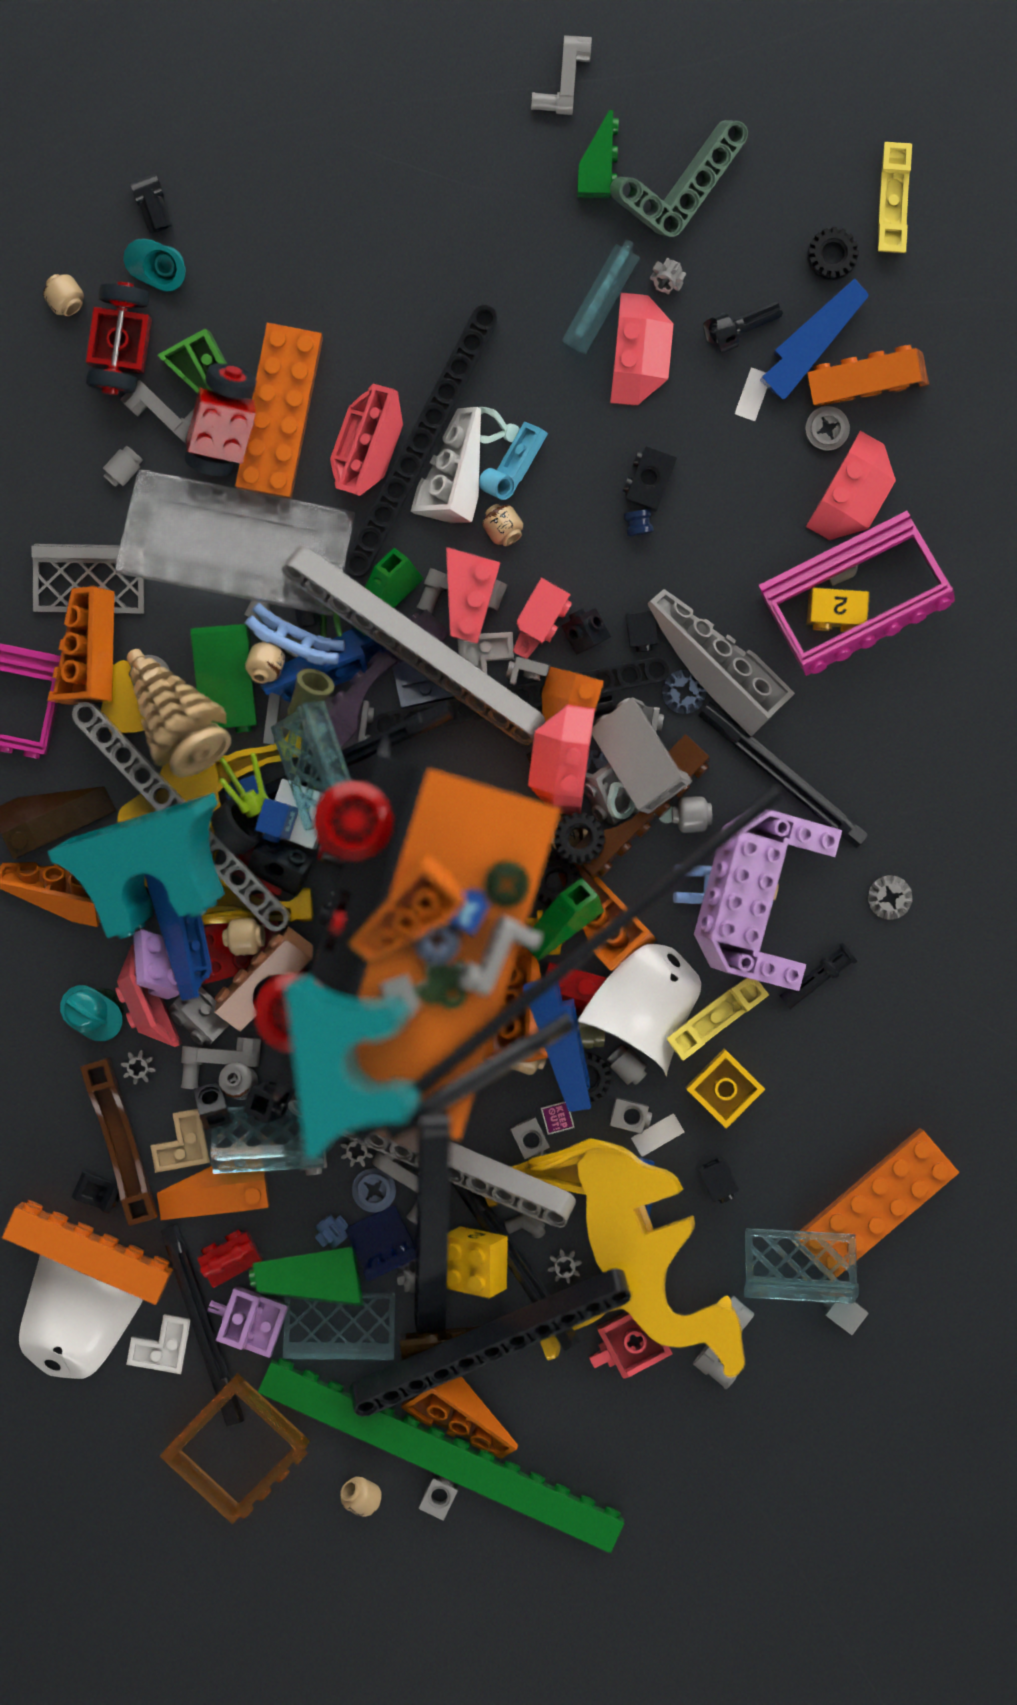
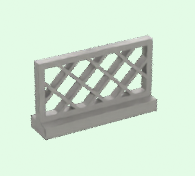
M34 544L32 546L33 612H67L69 602L64 597L72 588H81L78 583L87 574L100 585L99 588L107 590L110 589L105 584L117 574L127 587L118 596L114 595V603L117 602L121 606L114 607V613L144 614L145 546ZM39 562H50L58 572L47 581L39 573ZM56 562H63L66 564L61 568ZM70 563H79L86 571L76 582L64 571ZM84 563L94 564L90 568H88ZM98 563H106L114 571L104 582L91 571ZM112 563H117L121 565L116 569L112 565ZM125 564H138V576L130 583L119 570ZM60 573L72 584L62 595L50 584ZM39 579L44 583V585L40 589ZM137 580H138V590L133 586V584H134ZM46 587L58 597L52 605H40L39 594ZM130 588L138 596V607H127L119 598ZM62 601L66 606L55 605Z

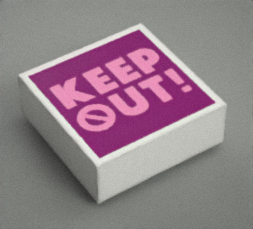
M565 1101L541 1107L548 1135L575 1128L571 1112L568 1111Z

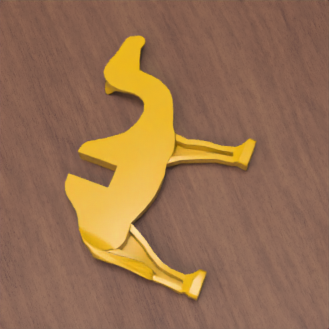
M125 660L113 665L112 701L102 702L101 711L122 733L145 731L141 720H145V717L140 713V705L138 699H136L130 677L131 665ZM290 728L287 736L281 742L274 745L248 748L229 755H223L222 757L225 758L237 778L254 771L251 753L256 754L259 768L267 764L288 760L291 757L304 758L303 732ZM220 760L208 769L189 777L176 776L171 770L170 763L164 765L160 772L185 801L214 793L218 802L214 811L221 806L218 793L224 789L219 779H225L228 784L232 782ZM165 788L158 790L156 800L160 804H165L169 800V792ZM140 793L122 806L118 813L117 822L157 810ZM219 849L216 850L213 854L214 862L216 860ZM144 877L145 886L148 888L146 879ZM219 877L225 895L216 900L217 905L206 909L207 912L201 914L203 925L229 923L234 919L254 918L261 922ZM303 888L297 897L291 901H280L290 913V922L295 920L302 922L314 920L312 888ZM251 895V901L254 905L260 906L263 904L264 900ZM275 910L270 914V921H284V915L282 912Z
M592 1138L566 1149L537 1156L518 1165L509 1166L567 1192L587 1195L586 1219L588 1237L596 1263L602 1272L611 1269L623 1270L632 1295L628 1303L611 1311L618 1309L627 1311L643 1331L661 1345L686 1347L705 1342L723 1363V1372L727 1377H735L744 1368L745 1357L742 1346L741 1323L735 1309L732 1307L729 1296H724L717 1304L685 1316L674 1313L667 1303L665 1294L667 1269L680 1247L693 1232L695 1226L694 1215L654 1229L645 1205L678 1194L683 1190L681 1183L674 1174L665 1169L644 1163L631 1151L622 1146ZM485 1197L489 1207L500 1204ZM604 1314L572 1328L575 1331L600 1319ZM551 1336L540 1341L547 1360L556 1359L560 1353L561 1346L556 1337Z

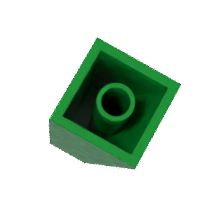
M246 624L191 628L197 691L223 707V710L226 712V724L214 721L212 723L218 724L222 729L235 728L236 733L252 732V726H258L255 683L245 669L246 660L251 650L250 627Z
M353 1247L253 1263L254 1270L249 1271L251 1287H254L263 1295L364 1306L356 1251Z

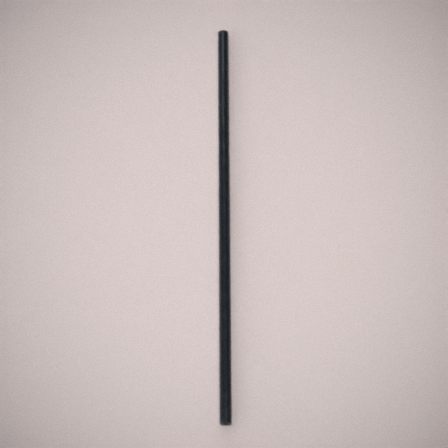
M775 785L416 1080L414 1088L419 1090L420 1096L785 797L782 790ZM386 1123L360 1126L353 1132V1135L362 1144Z

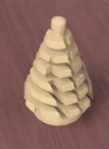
M131 650L126 658L129 664L134 667L130 672L132 682L135 684L133 690L140 705V713L145 717V720L141 719L142 725L145 730L148 746H150V754L155 764L164 766L170 763L172 772L178 777H189L208 769L221 759L231 744V736L228 732L220 728L218 724L212 723L214 721L226 724L224 708L203 694H200L192 686L184 685L186 683L178 676H173L171 671L161 667L154 659H145L141 650Z

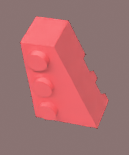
M446 547L450 636L478 645L500 562Z

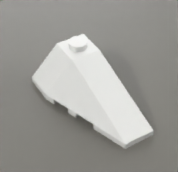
M470 407L458 408L442 437L443 447L438 456L433 455L429 462L433 466L426 479L421 478L417 486L411 508L412 513L449 523L472 522L479 497L480 408Z

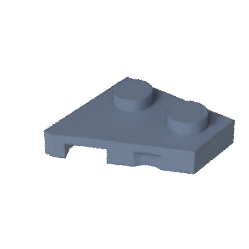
M390 657L401 709L455 698L406 662L399 660L398 657Z

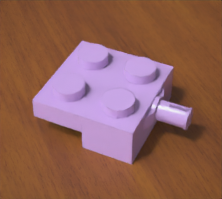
M142 929L136 931L133 937L137 985L148 988V994L164 999L180 995L163 936Z
M240 1286L233 1289L227 1306L211 1300L208 1312L223 1316L216 1341L240 1350L247 1349L268 1358L272 1356L289 1304Z

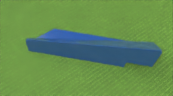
M855 278L774 351L773 354L778 358L779 362L764 374L760 381L781 399L787 398L868 298V293Z
M352 628L342 633L341 637L333 638L334 640H345L344 651L331 650L328 652L339 654L338 664H313L307 661V659L298 656L283 665L281 674L276 681L260 683L266 695L274 693L280 695L285 701L291 702L299 671L303 669L319 670L328 675L333 681L334 686L369 673L366 663L389 657V650L368 635L364 636L357 629Z
M145 873V879L181 1000L197 998L200 995L198 990L202 982L208 979L212 972L202 915L191 917L190 914L179 916L169 902L168 893L163 883L155 876Z
M538 980L524 984V992ZM558 982L530 1005L538 1029H541L565 1013H568L576 1029L546 1048V1052L568 1111L591 1109L588 1092L590 1078L574 999L562 1001Z

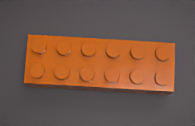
M267 323L256 376V387L252 397L255 402L256 415L243 462L239 464L235 484L238 490L292 500L323 341L322 333Z
M919 1128L798 1231L795 1237L829 1277L835 1280L960 1172L926 1132Z
M34 1201L21 1202L15 1207L3 1234V1239L154 1305L160 1300L173 1271V1268L169 1266L170 1262L159 1256H154L152 1259L143 1255V1249L129 1244V1247L118 1244L119 1239L106 1233L103 1236L93 1233L94 1228L84 1223L72 1224L67 1221L68 1217L59 1212L53 1211L52 1214H49L42 1210V1205Z

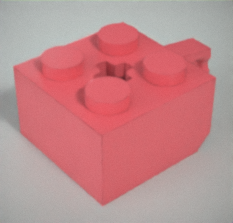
M543 578L540 579L517 619V627L520 634L513 649L515 654L528 659L539 644L542 646L544 641L550 643L558 629L554 623L558 616L564 619L572 602L568 601L569 593Z
M625 1311L597 1326L603 1342L598 1344L600 1351L590 1355L589 1360L594 1368L606 1362L609 1367L616 1365L622 1378L625 1379L673 1353L669 1346L661 1345L651 1339L633 1317ZM633 1334L636 1337L641 1336L639 1339L640 1344L637 1346L633 1343L628 1344L630 1336Z

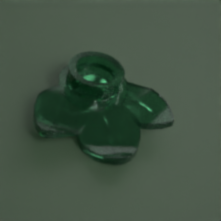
M457 960L451 966L446 962L440 964L427 962L425 968L427 980L413 986L415 994L428 1005L441 1004L450 1010L462 1007L467 998V991L459 986L461 972L466 965L462 960ZM455 990L458 996L455 999H450L447 996V992Z

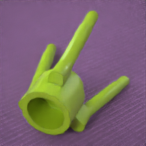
M251 753V760L259 793H256L254 789L245 792L225 758L221 757L220 762L240 796L236 794L225 779L220 778L219 782L239 806L242 814L245 813L247 818L257 815L261 812L264 799L269 798L264 790L256 754Z

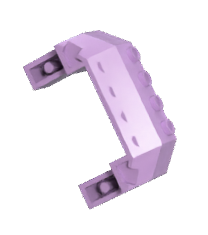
M768 810L715 853L694 936L711 968L797 991L800 990L806 964L759 952L787 846L791 845L835 857L842 830Z

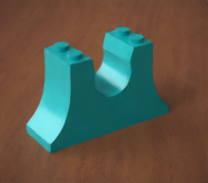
M214 793L71 837L48 851L51 862L68 870L85 888L94 903L107 938L118 935L119 939L131 936L135 933V930L146 926L145 921L153 916L151 897L144 883L145 873L155 876L163 883L168 893L169 902L179 916L190 914L191 917H196L207 912L206 909L217 905V899L225 895L213 863L209 844L210 820L218 804Z
M311 975L298 976L285 985L306 1158L318 1157L332 1144L338 1135L348 1130L371 1124L405 1122L417 1111V1107L420 1106L419 1090L414 1088V1081L397 1078L388 1081L372 1079L362 1071L357 1061V1048L360 1041H378L390 1037L407 1025V1021L410 1020V1008L408 1003H404V996L368 999L348 997L324 988Z

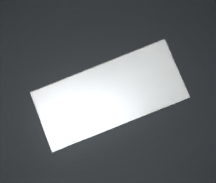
M751 367L735 411L736 415L752 421L756 420L767 387L760 381L766 372Z
M673 1113L645 1129L642 1134L639 1133L631 1139L643 1157L684 1133V1130Z

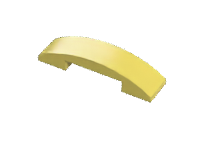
M884 142L878 214V252L906 253L909 173L911 171L912 157L911 143Z
M744 978L668 1036L666 1040L680 1059L684 1061L705 1045L708 1040L768 997L769 994L758 980Z

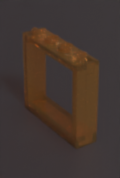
M237 1373L165 1448L160 1457L233 1524L239 1517L244 1519L253 1511L254 1507L252 1504L257 1499L262 1502L272 1491L269 1486L275 1480L280 1483L289 1474L290 1470L287 1468L293 1462L296 1465L301 1462L308 1454L305 1449L310 1440ZM234 1394L238 1395L293 1447L239 1503L181 1450Z

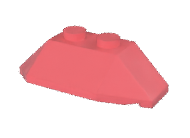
M620 294L610 403L638 406L669 378L674 324L648 295Z
M372 384L368 391L359 396L348 407L330 457L332 472L335 478V488L358 496L385 477L403 427L398 391L377 384Z
M859 431L807 523L806 528L829 541L869 529L896 481L883 443Z
M566 705L560 712L535 730L528 786L546 805L561 809L560 814L573 815L572 813L576 812L581 814L594 708Z
M134 944L131 945L117 979L119 987L115 988L120 1002H126L129 1013H126L128 1022L132 1029L137 1028L138 1033L173 1047L179 1046L182 1042L164 999L148 994V988L137 985Z

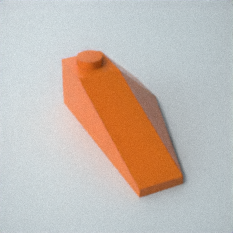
M36 862L1 864V890L71 922L98 927L101 921L93 901L77 878L64 867L54 863V866H38Z
M461 1376L409 1398L401 1405L403 1410L428 1426H431L432 1423L448 1429L446 1434L455 1437L457 1434L470 1439L472 1446L491 1452L500 1459L518 1448L515 1440Z

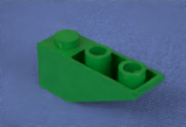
M614 110L608 111L578 165L577 197L610 198L611 196L610 186L612 181L617 178V173H612V163H617L618 146H612L613 135H618L619 118H613Z
M393 548L374 566L365 589L392 608H395L424 578L405 555L396 548ZM352 625V626H353L355 629H357L361 634H363L364 636H366L365 633H363L361 630H359V629L356 628L354 625Z
M583 878L563 891L532 927L531 930L541 933L540 943L535 950L527 946L525 947L538 961L604 912L599 896Z

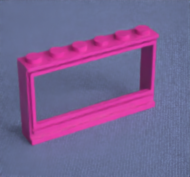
M908 511L759 585L765 604L805 676L811 673H820L827 665L835 661H843L849 658L853 652L861 648L867 649L873 646L877 640L885 636H893L900 632L903 627L911 623H919L927 615L935 611H943L955 602L953 588L945 578ZM912 538L939 585L804 653L778 605Z
M0 643L1 671L52 681L50 691L53 692L56 678H53L54 667L59 666L61 656ZM48 701L40 742L0 734V751L12 753L13 748L24 750L23 756L36 759L40 758V754L48 755L58 703Z

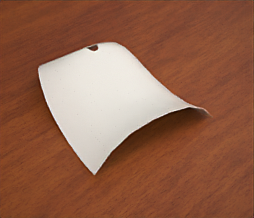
M647 944L632 953L611 973L586 1006L578 1021L600 1028L630 1043L656 1061L667 1077L674 1049L666 1038L686 1023L701 992L700 977L673 948L659 944ZM671 954L676 957L680 967L674 966L669 961L667 955ZM671 974H674L676 977L678 976V980L673 982L670 978Z
M40 1255L20 1326V1349L33 1364L50 1376L84 1379L92 1375L106 1360L140 1307L143 1299ZM55 1347L62 1348V1354L54 1352L53 1349ZM53 1360L61 1366V1369L52 1370L45 1365V1361Z

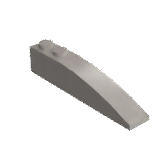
M665 589L648 603L664 635L695 679L750 736H753L795 694L755 653L749 649L747 652L743 651L735 645L736 640L728 634L725 637L712 629L713 623L706 618L704 620L698 619L693 615L692 608Z

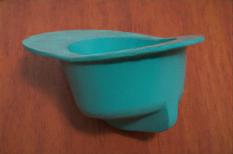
M144 238L136 239L126 247L123 260L126 269L133 277L163 291H174L182 285L185 280L186 267L183 257L175 248Z
M86 985L72 987L63 995L60 1002V1012L63 1020L69 1026L94 1041H107L119 1033L122 1026V1013L112 1000Z

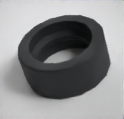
M229 799L212 813L211 824L214 832L220 841L234 853L245 854L262 840V832L255 830L258 822L255 815L247 818L245 813L242 814L239 806L233 799Z

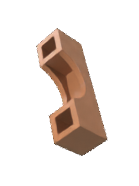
M289 926L281 933L276 932L270 939L269 946L264 951L259 950L251 959V964L245 970L243 968L240 969L234 976L233 983L228 988L223 987L215 997V1013L240 1032L255 1017V1007L258 999L254 990L256 985L271 975L298 974L312 959L313 945Z

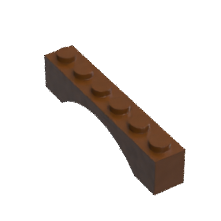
M686 734L668 751L678 769L686 772L691 780L695 776L699 779L710 767L707 765L710 762V757ZM690 785L683 788L651 813L647 814L640 811L621 825L604 830L605 843L603 851L600 852L596 860H591L589 864L582 863L580 866L593 879L598 875L601 877L605 876L613 867L611 862L618 855L622 858L632 848L630 842L637 835L640 838L643 837L652 827L649 823L656 816L661 818L671 808L669 802L675 796L681 798L689 790ZM588 833L574 848L583 849L587 847L591 839L590 834Z
M108 1057L82 1065L80 1069L106 1141L128 1226L155 1219L158 1216V1212L111 1059Z

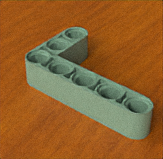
M721 121L664 201L639 180L629 177H618L612 181L610 186L611 196L655 233L670 237L679 235L746 142L748 137L746 125L740 121ZM733 126L735 129V136L732 140H730L728 137L729 128ZM715 149H717L719 152V158L714 163V161L712 160V153ZM701 171L703 181L698 185L696 183V176ZM628 183L630 185V193L625 197L622 189ZM685 194L687 196V203L682 208L680 198ZM646 200H649L651 208L645 214L643 205ZM669 216L671 226L668 230H665L664 220Z

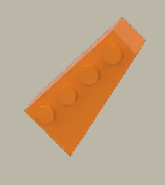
M911 345L896 347L895 353L886 355L884 351L869 353L868 359L858 361L857 357L840 360L841 365L831 367L830 363L815 365L814 371L807 372L813 405L817 407L854 400L855 396L858 395L861 397L879 395L885 389L895 392L906 390V388L910 387L909 384L917 382L919 387L929 385L923 352L917 348L912 349Z
M95 586L71 589L64 622L67 630L64 638L60 640L58 650H62L59 666L54 667L53 678H56L53 692L49 691L47 701L66 705H75L82 702L98 703L112 701L115 591Z

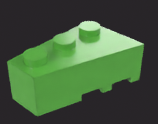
M206 328L157 355L197 394L200 388L211 390L205 383L209 367L213 364H227L211 332Z

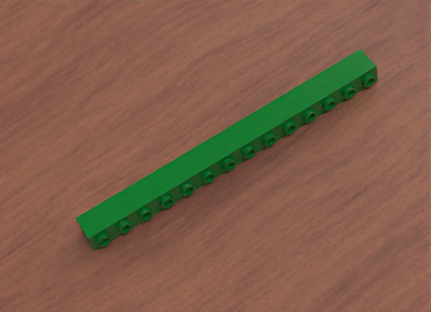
M279 1357L278 1361L272 1359L257 1393L608 1553L612 1552L624 1525V1518L620 1517L621 1512L608 1506L602 1509L595 1505V1500L585 1495H581L578 1498L570 1494L571 1490L561 1484L556 1483L554 1487L545 1483L546 1478L537 1473L531 1472L530 1475L519 1471L521 1467L507 1460L505 1463H501L494 1459L495 1455L483 1449L477 1452L469 1448L470 1444L460 1438H455L453 1441L444 1437L445 1432L436 1427L430 1426L427 1429L420 1426V1421L412 1416L405 1415L403 1418L394 1414L395 1410L391 1407L367 1417L358 1416L354 1412L351 1395L343 1391L345 1388L343 1385L331 1380L329 1383L318 1379L319 1375L308 1369H304L303 1372L293 1368L294 1363Z

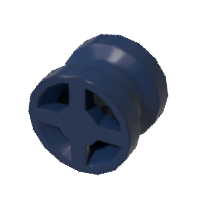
M650 509L624 514V520L628 522L629 527L626 530L627 536L654 532V527L650 524L649 520L651 517Z

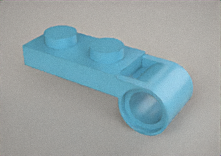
M524 421L497 470L488 468L481 474L479 478L480 489L501 500L511 497L519 482L522 481L548 433Z

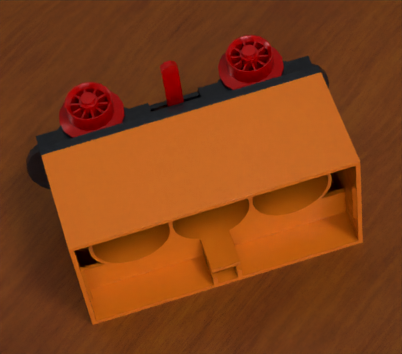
M387 733L383 734L368 781H348L334 785L321 796L314 811L313 821L317 839L321 843L318 861L320 862L322 858L321 863L341 868L342 870L331 906L322 905L317 923L324 925V929L312 967L308 969L303 968L298 974H275L265 981L258 994L254 1017L258 1031L269 1045L285 1054L272 1100L278 1102L288 1086L297 1088L285 985L298 976L311 975L317 983L334 993L348 997L368 999L384 998L385 995L381 983L408 973L420 1008L415 1009L417 1014L411 1016L410 1020L407 1021V1025L395 1035L378 1041H360L357 1048V1061L360 1068L367 1076L378 1081H388L397 1078L415 1082L499 1013L519 943L511 942L495 985L487 997L460 987V975L468 962L479 966L492 931L501 915L517 920L521 926L525 927L561 809L389 757L390 736ZM428 854L451 874L461 892L463 889L470 892L471 888H474L487 895L485 901L490 903L474 935L454 924L459 931L460 946L456 955L445 963L434 964L422 959L415 949L414 939L372 963H369L348 945ZM440 929L437 930L434 937L424 938L433 942L434 952H437V948H439L441 943H450V941L441 938ZM490 1039L420 1096V1101L484 1062ZM474 1092L442 1111H448L452 1138L458 1140L461 1138Z

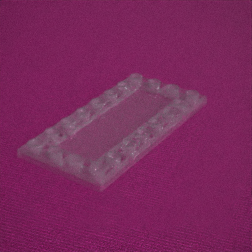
M138 469L115 573L334 616V611L287 579L281 569L296 547L305 546L343 572L356 512Z

